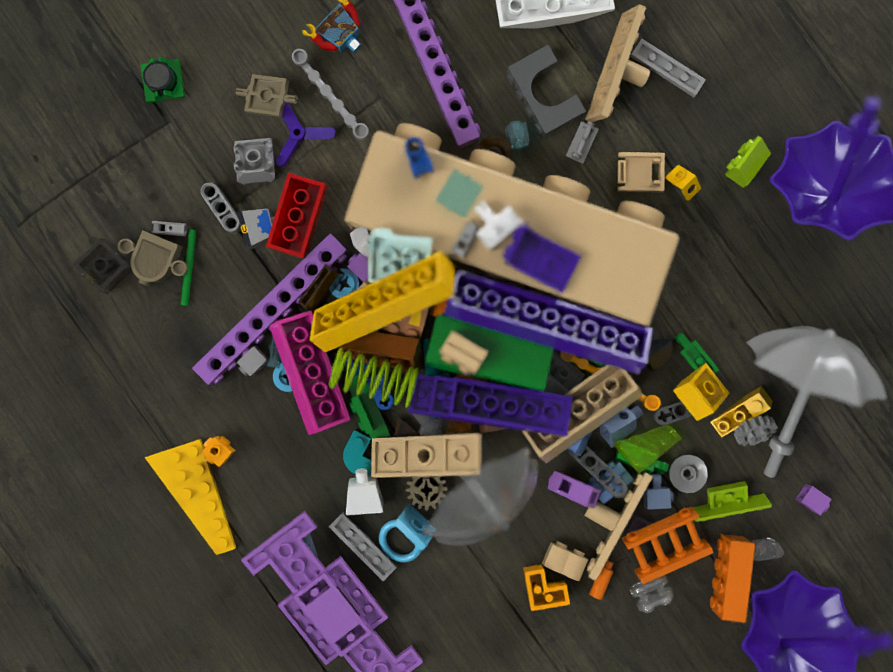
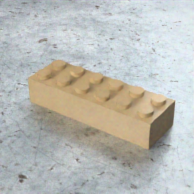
M605 365L565 394V396L572 397L567 436L529 431L522 432L539 458L547 463L639 399L643 394L626 370Z

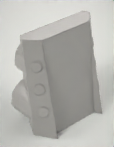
M271 138L234 142L236 160L234 170L237 174V182L245 185L246 183L272 182L275 179Z

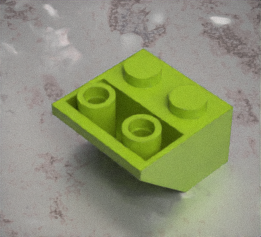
M760 136L753 140L749 139L747 143H744L737 151L739 153L737 157L733 158L726 167L728 171L725 175L743 188L750 184L771 155V152Z

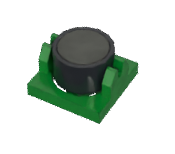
M158 57V60L150 58L149 63L140 64L147 103L185 98L179 59L167 60L166 58Z

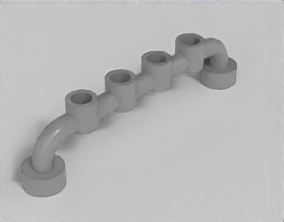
M303 49L294 50L292 53L293 62L303 68L308 74L310 82L316 84L320 89L323 98L331 102L336 113H340L344 118L346 126L353 129L355 138L358 140L366 139L369 135L368 127L363 123H357L355 116L349 114L343 102L335 97L331 87L321 80L319 72L313 70L308 64L307 53Z

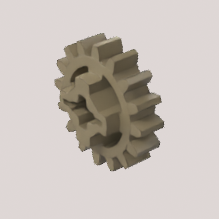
M441 476L423 477L420 485H414L421 477H411L413 481H407L410 487L406 488V491L411 493L407 498H413L412 505L418 503V509L425 506L426 511H428L431 505L436 509V503L442 504L440 498H446V494L443 493V491L447 490V487L443 486L446 480H440ZM430 477L434 478L438 484H433L430 481ZM426 481L428 487L432 488V490H429L428 497H426L425 490H421L424 488ZM434 493H439L434 500L430 501V497ZM415 494H420L423 497V501L418 499Z

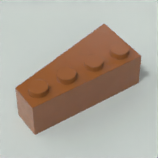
M373 331L338 347L343 348V356L350 349L352 360L355 361L362 352L365 356L364 363H368L373 356H376L377 367H382L387 359L390 362L389 366L393 368L398 363H401L402 374L403 371H408L411 366L414 369L418 367V374H420L424 361L420 341L413 336L403 337L394 333L384 334Z

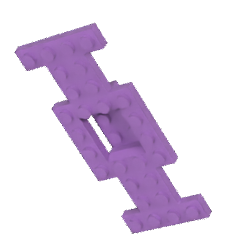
M306 511L302 512L242 558L241 561L253 575L270 564L292 591L290 595L278 603V607L325 665L339 655L340 657L344 656L356 672H411L423 663V659L412 645L395 656L377 634L374 628L385 621L388 615L344 559L340 556L327 567H324L302 538L317 527ZM337 586H338L339 589L343 592V594L347 597V599L351 602V604L355 607V609L359 612L360 616L355 612V610L351 607V605L348 603V601L344 598V596H343V595L340 593V591L336 588Z

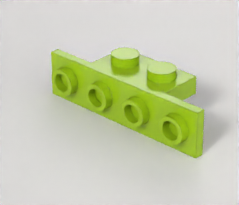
M743 481L707 488L708 504L693 508L700 517L695 519V522L763 510L772 506L764 493L748 496V487L746 482Z

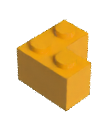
M542 564L523 567L531 611L570 605L567 585L564 580L546 583Z

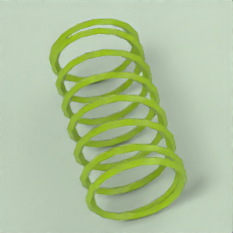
M339 348L329 384L331 389L336 387L348 357L344 392L349 390L360 362L356 390L357 396L361 394L373 365L369 398L372 399L385 370L381 396L382 402L387 400L397 375L394 404L396 406L400 403L409 381L405 407L407 409L410 406L418 376V367L414 369L411 366L399 393L402 373L401 363L396 365L387 387L390 365L388 359L384 361L375 382L376 356L371 358L363 376L365 361L363 352L358 355L351 371V350H347L343 356V348Z

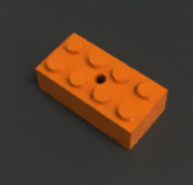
M721 534L720 539L717 540V550L719 552L718 558L715 559L714 563L716 577H713L712 580L714 594L710 598V608L722 620L746 623L755 543L743 536Z

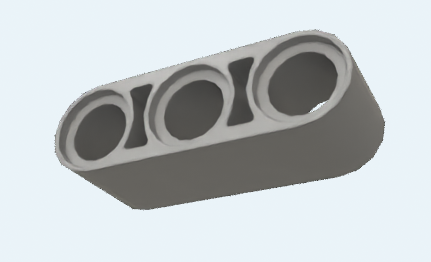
M205 183L201 187V195L222 227L232 234L239 233L242 229L238 215L221 189L213 183ZM214 188L215 194L212 197H208V191ZM221 204H225V205H226L225 211L222 212V213H219V212H218L219 206H220ZM231 220H236V227L230 229L229 222Z

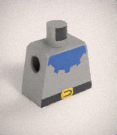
M269 209L237 212L246 247L253 249L266 243L274 221L271 211Z

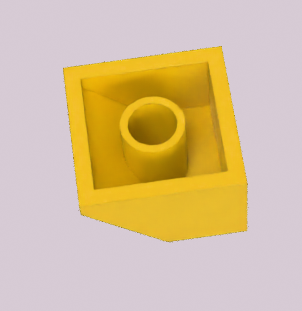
M707 363L683 379L673 390L697 421L714 413L730 394Z

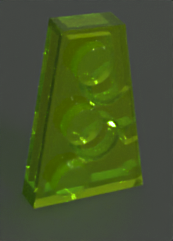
M668 424L640 435L631 436L625 440L616 441L613 445L640 474L682 438Z

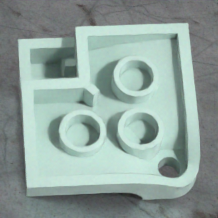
M391 229L373 230L370 233L368 282L378 281L431 256L432 238L398 236L393 234Z

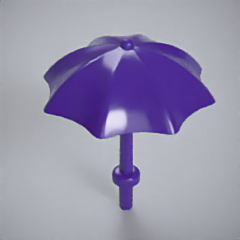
M871 97L866 100L862 112L853 116L849 127L839 121H833L818 132L786 139V152L779 169L770 177V182L786 198L791 209L793 222L827 228L846 240L855 238L859 233L872 226L893 223V147L888 135L875 134L879 124L875 118L880 106V101L877 98Z
M793 570L777 586L753 593L752 622L748 634L742 642V649L752 659L759 672H856L859 655H870L875 648H891L893 639L889 634H873L867 628H856L846 611L839 588L816 585L805 579L799 572Z

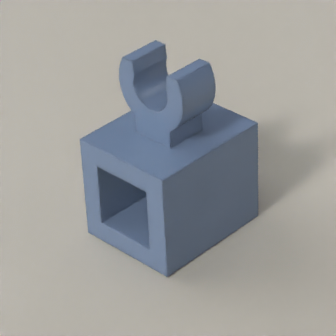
M650 474L653 476L651 479L652 487H647L643 493L644 507L647 509L671 508V503L674 501L673 492L670 491V488L661 486V475Z

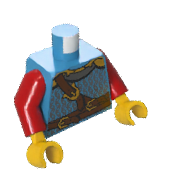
M338 0L343 4L339 3L316 28L312 24H306L310 28L309 34L302 30L303 35L311 36V40L323 50L343 52L349 47L356 53L362 46L356 39L360 34L358 14L351 1Z

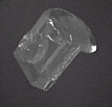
M772 538L752 540L755 543L753 558L755 561L779 559L785 554L782 546Z

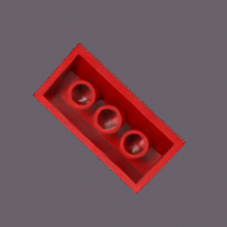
M292 173L287 174L267 240V248L301 259L308 255L328 189L325 183Z

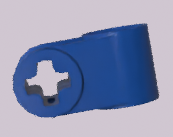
M418 137L407 139L405 150L414 178L418 179V176L428 172L434 173L433 165L422 140ZM417 143L420 146L419 151L411 152L408 149L410 144Z
M383 372L374 399L380 409L387 410L394 405V397L390 391L388 396L390 401L387 407L380 402L382 401L381 396L385 372ZM371 377L367 378V382H368L369 388H370Z

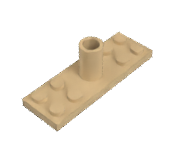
M639 4L622 13L585 120L595 122L608 118L611 115L614 99L620 91L619 84L621 79L639 87L644 86L647 82L650 70L628 60L633 44L638 39L639 27L645 19L644 12L646 7Z
M481 434L372 438L371 477L481 475Z
M643 471L642 474H637L633 482L635 487L633 491L629 490L624 498L626 504L621 513L598 501L595 508L588 507L584 516L610 530L605 542L601 540L596 549L598 555L595 559L592 557L587 565L588 577L596 581L653 476Z

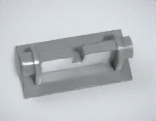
M581 121L566 154L567 157L582 164L584 163L599 130L594 127V123H584Z

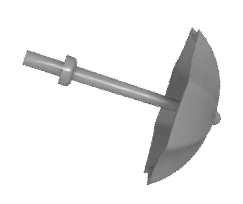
M796 326L769 331L755 336L746 342L756 354V365L779 375L799 390L780 435L773 436L769 442V447L773 451L765 467L764 474L770 478L776 476L784 456L791 455L794 451L795 445L791 439L810 394L832 397L855 406H862L865 401L870 399H887L883 384L864 353L853 343L837 336L833 330L824 331L810 326Z

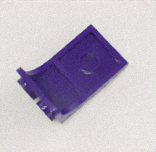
M524 222L523 226L518 225L511 238L515 240L513 245L508 244L502 256L505 258L503 264L563 293L581 256L534 232L528 227L526 222Z

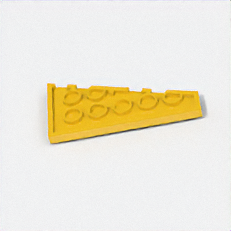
M199 439L145 457L215 554L218 555L234 550L236 545L209 462L202 453L204 450L202 440Z

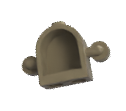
M143 230L136 246L129 239H122L118 243V250L126 255L132 254L131 269L135 276L139 278L138 283L149 287L151 283H160L167 280L172 273L177 276H184L188 272V265L178 260L183 248L180 245Z

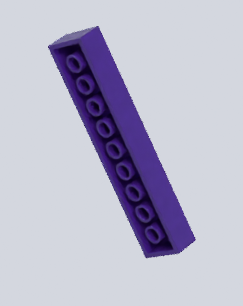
M457 270L454 279V296L448 299L444 316L637 374H639L647 362L652 328Z

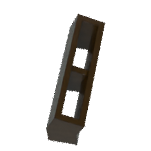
M325 264L298 302L304 309L310 311L322 307L345 276V273L338 267Z

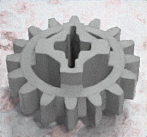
M768 415L763 418L762 416H757L739 425V429L734 430V437L739 445L746 446L749 444V446L767 441L769 437L773 436L772 433L777 432L776 429L778 427L773 417L769 418Z

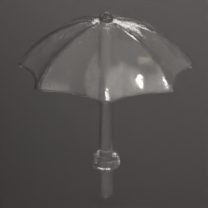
M413 414L421 425L419 429L421 436L443 435L440 432L442 423L438 418L431 419L429 416ZM526 447L504 459L487 462L475 475L460 476L465 483L442 498L437 513L423 529L422 533L436 537V542L445 545L464 546L481 542L501 531H508L510 524L517 519L519 513L533 494L538 478V459H531L529 448Z

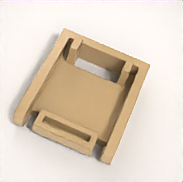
M618 153V158H625V160H618V184H625V186L618 187V192L664 191L665 153ZM652 164H659V180L652 182Z

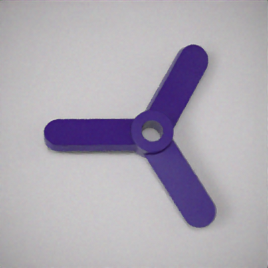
M286 102L282 117L290 130V137L277 157L276 164L280 167L286 166L299 142L305 139H331L336 135L335 129L333 127H302L290 105ZM301 131L300 135L296 136V132Z

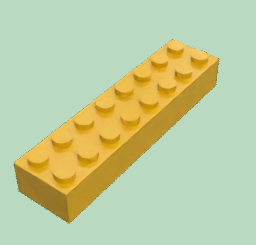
M439 251L314 310L310 341L322 351L328 352L454 296L455 265Z

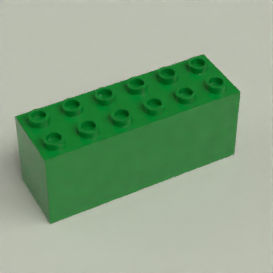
M442 313L441 315L437 314L425 366L507 386L542 392L545 390L554 349L444 316V313ZM452 331L488 352L475 374L470 373V375H466L459 370V365L454 362L450 365L441 359L440 350Z

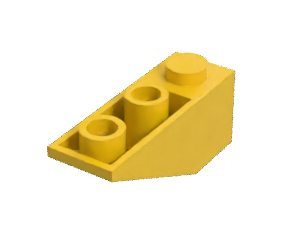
M762 386L742 397L710 421V423L719 435L723 437L739 428L738 426L742 425L744 421L751 420L753 417L755 418L771 409L773 401Z

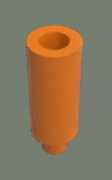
M607 560L596 581L594 580L589 593L592 597L599 600L603 599L614 572L611 569L613 562Z

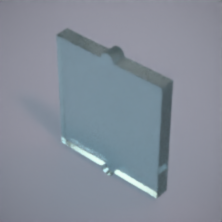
M453 170L436 201L447 207L448 211L452 210L465 218L483 186L471 180L470 176L466 177Z

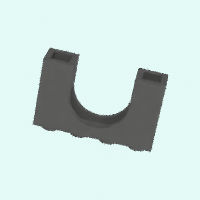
M549 45L509 66L508 74H506L511 85L514 84L517 89L515 92L520 101L523 100L525 103L527 115L529 118L532 117L534 119V127L537 133L542 134L544 138L581 118L586 112L577 95L556 106L542 105L534 98L531 90L532 82L538 76L556 67L558 62Z

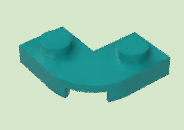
M356 430L353 431L344 449L343 460L346 467L352 473L356 474L355 471L357 469L364 468L367 469L368 477H371L372 460L363 456L371 438Z

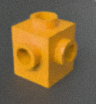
M216 436L214 438L210 437L203 446L205 448L202 453L209 463H215L218 467H221L236 450L230 446L231 443L223 436Z

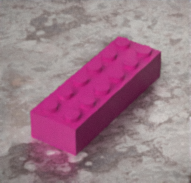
M312 311L276 321L269 326L308 435L351 420L338 383L334 389L329 387L333 369L327 353L310 341L313 321Z

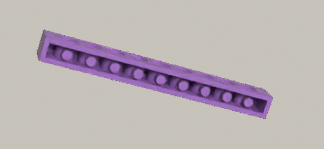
M393 0L458 149L479 141L480 127L478 123L474 124L472 120L474 116L470 105L466 106L465 93L462 88H458L456 83L459 82L455 71L451 72L449 67L451 61L448 54H444L441 49L444 47L440 36L436 37L434 33L436 27L433 20L427 17L428 9L425 2L411 0L415 4L407 6L405 3L410 0ZM415 18H421L423 20L419 24L413 22ZM423 35L430 37L428 41H422L420 38ZM435 52L438 56L431 59L428 57V54ZM439 69H442L446 72L443 76H438L435 74V72ZM449 86L453 89V92L446 94L443 92V89ZM453 104H458L461 109L453 111L450 107ZM465 121L468 123V127L462 129L458 126V123Z
M330 233L192 369L208 385L218 384L224 378L223 374L227 370L231 371L238 364L236 361L241 356L243 357L254 343L259 344L265 338L264 334L270 330L269 326L278 321L282 316L284 318L292 312L293 309L291 307L295 303L300 304L298 301L325 264L334 266L337 262L341 264L347 258L346 254L348 251ZM327 252L331 253L332 259L329 262H324L322 259L323 255ZM311 266L318 267V273L314 276L309 274ZM298 279L304 280V286L301 289H297L295 286ZM285 292H289L291 298L288 302L284 303L282 295ZM274 305L277 312L274 316H270L268 309ZM257 319H261L263 326L257 330L254 323ZM244 332L249 335V340L246 343L241 341V335ZM231 345L235 348L233 356H229L227 353V349ZM216 359L221 361V367L218 370L213 365Z

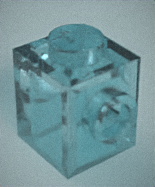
M520 120L510 122V125L506 127V135L511 148H515V150L526 148L530 141L526 122L521 123Z

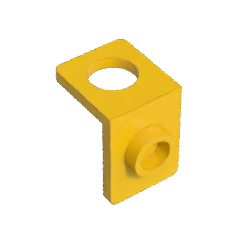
M677 165L665 177L667 181L681 189L687 201L701 190L696 175L680 165ZM694 184V190L688 193V189Z

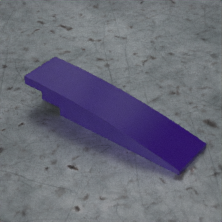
M418 374L408 413L500 428L567 436L572 397L458 377L448 378L436 375L433 377Z

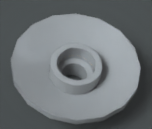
M682 455L671 464L669 476L673 486L679 491L694 493L705 485L708 472L705 463L697 456ZM685 470L690 471L689 476H684Z

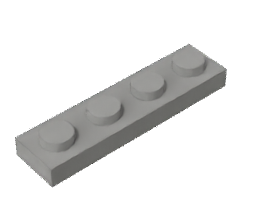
M644 39L640 40L630 56L692 97L696 96L706 80Z
M344 512L329 526L382 581L397 568V565Z

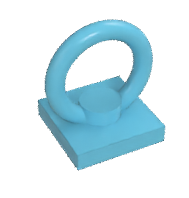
M409 503L397 519L387 522L381 528L379 544L382 551L392 560L410 562L420 555L437 529ZM397 527L415 544L414 550L404 555L391 550L386 539L390 529Z

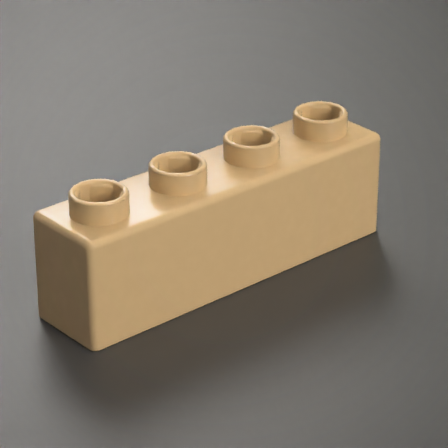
M400 123L397 126L395 135L382 131H377L374 134L344 221L352 231L360 227L372 231L375 229H391V232L398 236L432 238L431 255L441 251L455 267L481 276L492 277V280L518 287L522 290L553 297V299L645 327L650 325L679 241L676 233L662 229L665 219L663 213L652 207L629 201L621 202L617 213L587 203L590 194L589 188L579 182L561 176H547L543 187L512 177L516 168L513 161L490 151L475 149L472 151L469 161L438 151L442 142L438 135L412 124ZM418 137L422 140L433 165L434 173L428 172L418 176V179L414 178L405 150L407 139ZM412 143L408 149L411 152H418L420 146L417 143ZM482 201H485L487 206L496 215L509 206L522 221L520 226H523L524 222H526L528 227L534 232L580 255L581 258L563 293L503 264L505 258L502 256L508 244L513 245L515 240L511 238L516 229L490 251L475 236L462 260L454 253L451 255L450 252L467 221L479 227L478 231L485 226L486 222L474 208L477 205L480 206ZM459 242L458 247L464 250L466 244Z

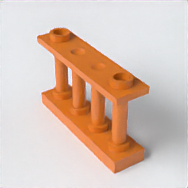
M692 506L683 508L678 513L636 532H630L621 538L627 549L633 548L640 567L634 570L643 585L713 553L709 543L704 538H699L693 520L700 517ZM686 524L693 543L682 547L676 528ZM668 532L675 551L665 555L658 536ZM651 540L658 558L647 563L640 544Z

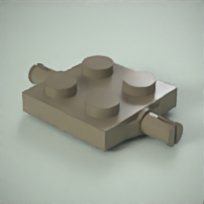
M252 74L251 82L247 89H236V96L246 97L244 111L249 114L282 118L286 102L296 104V100H298L296 95L287 94L290 81L286 78Z

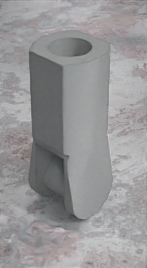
M152 221L153 231H151V234L187 235L186 223ZM161 225H165V232L161 231Z
M467 221L450 254L454 253L462 260L479 227ZM459 242L466 244L464 250L458 247Z

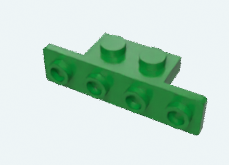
M358 374L353 377L349 390L353 397L351 398L350 406L353 413H357L360 418L358 425L361 431L365 430L366 434L369 433L371 440L372 438H392L374 397L372 399L369 398L370 388L367 380L361 394L357 396Z

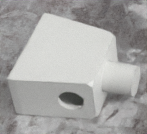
M357 469L355 471L356 478L349 479L346 515L383 513L384 502L377 478L368 477L367 469Z

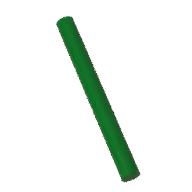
M189 229L185 260V263L188 265V272L183 278L181 305L183 306L189 305L197 230Z

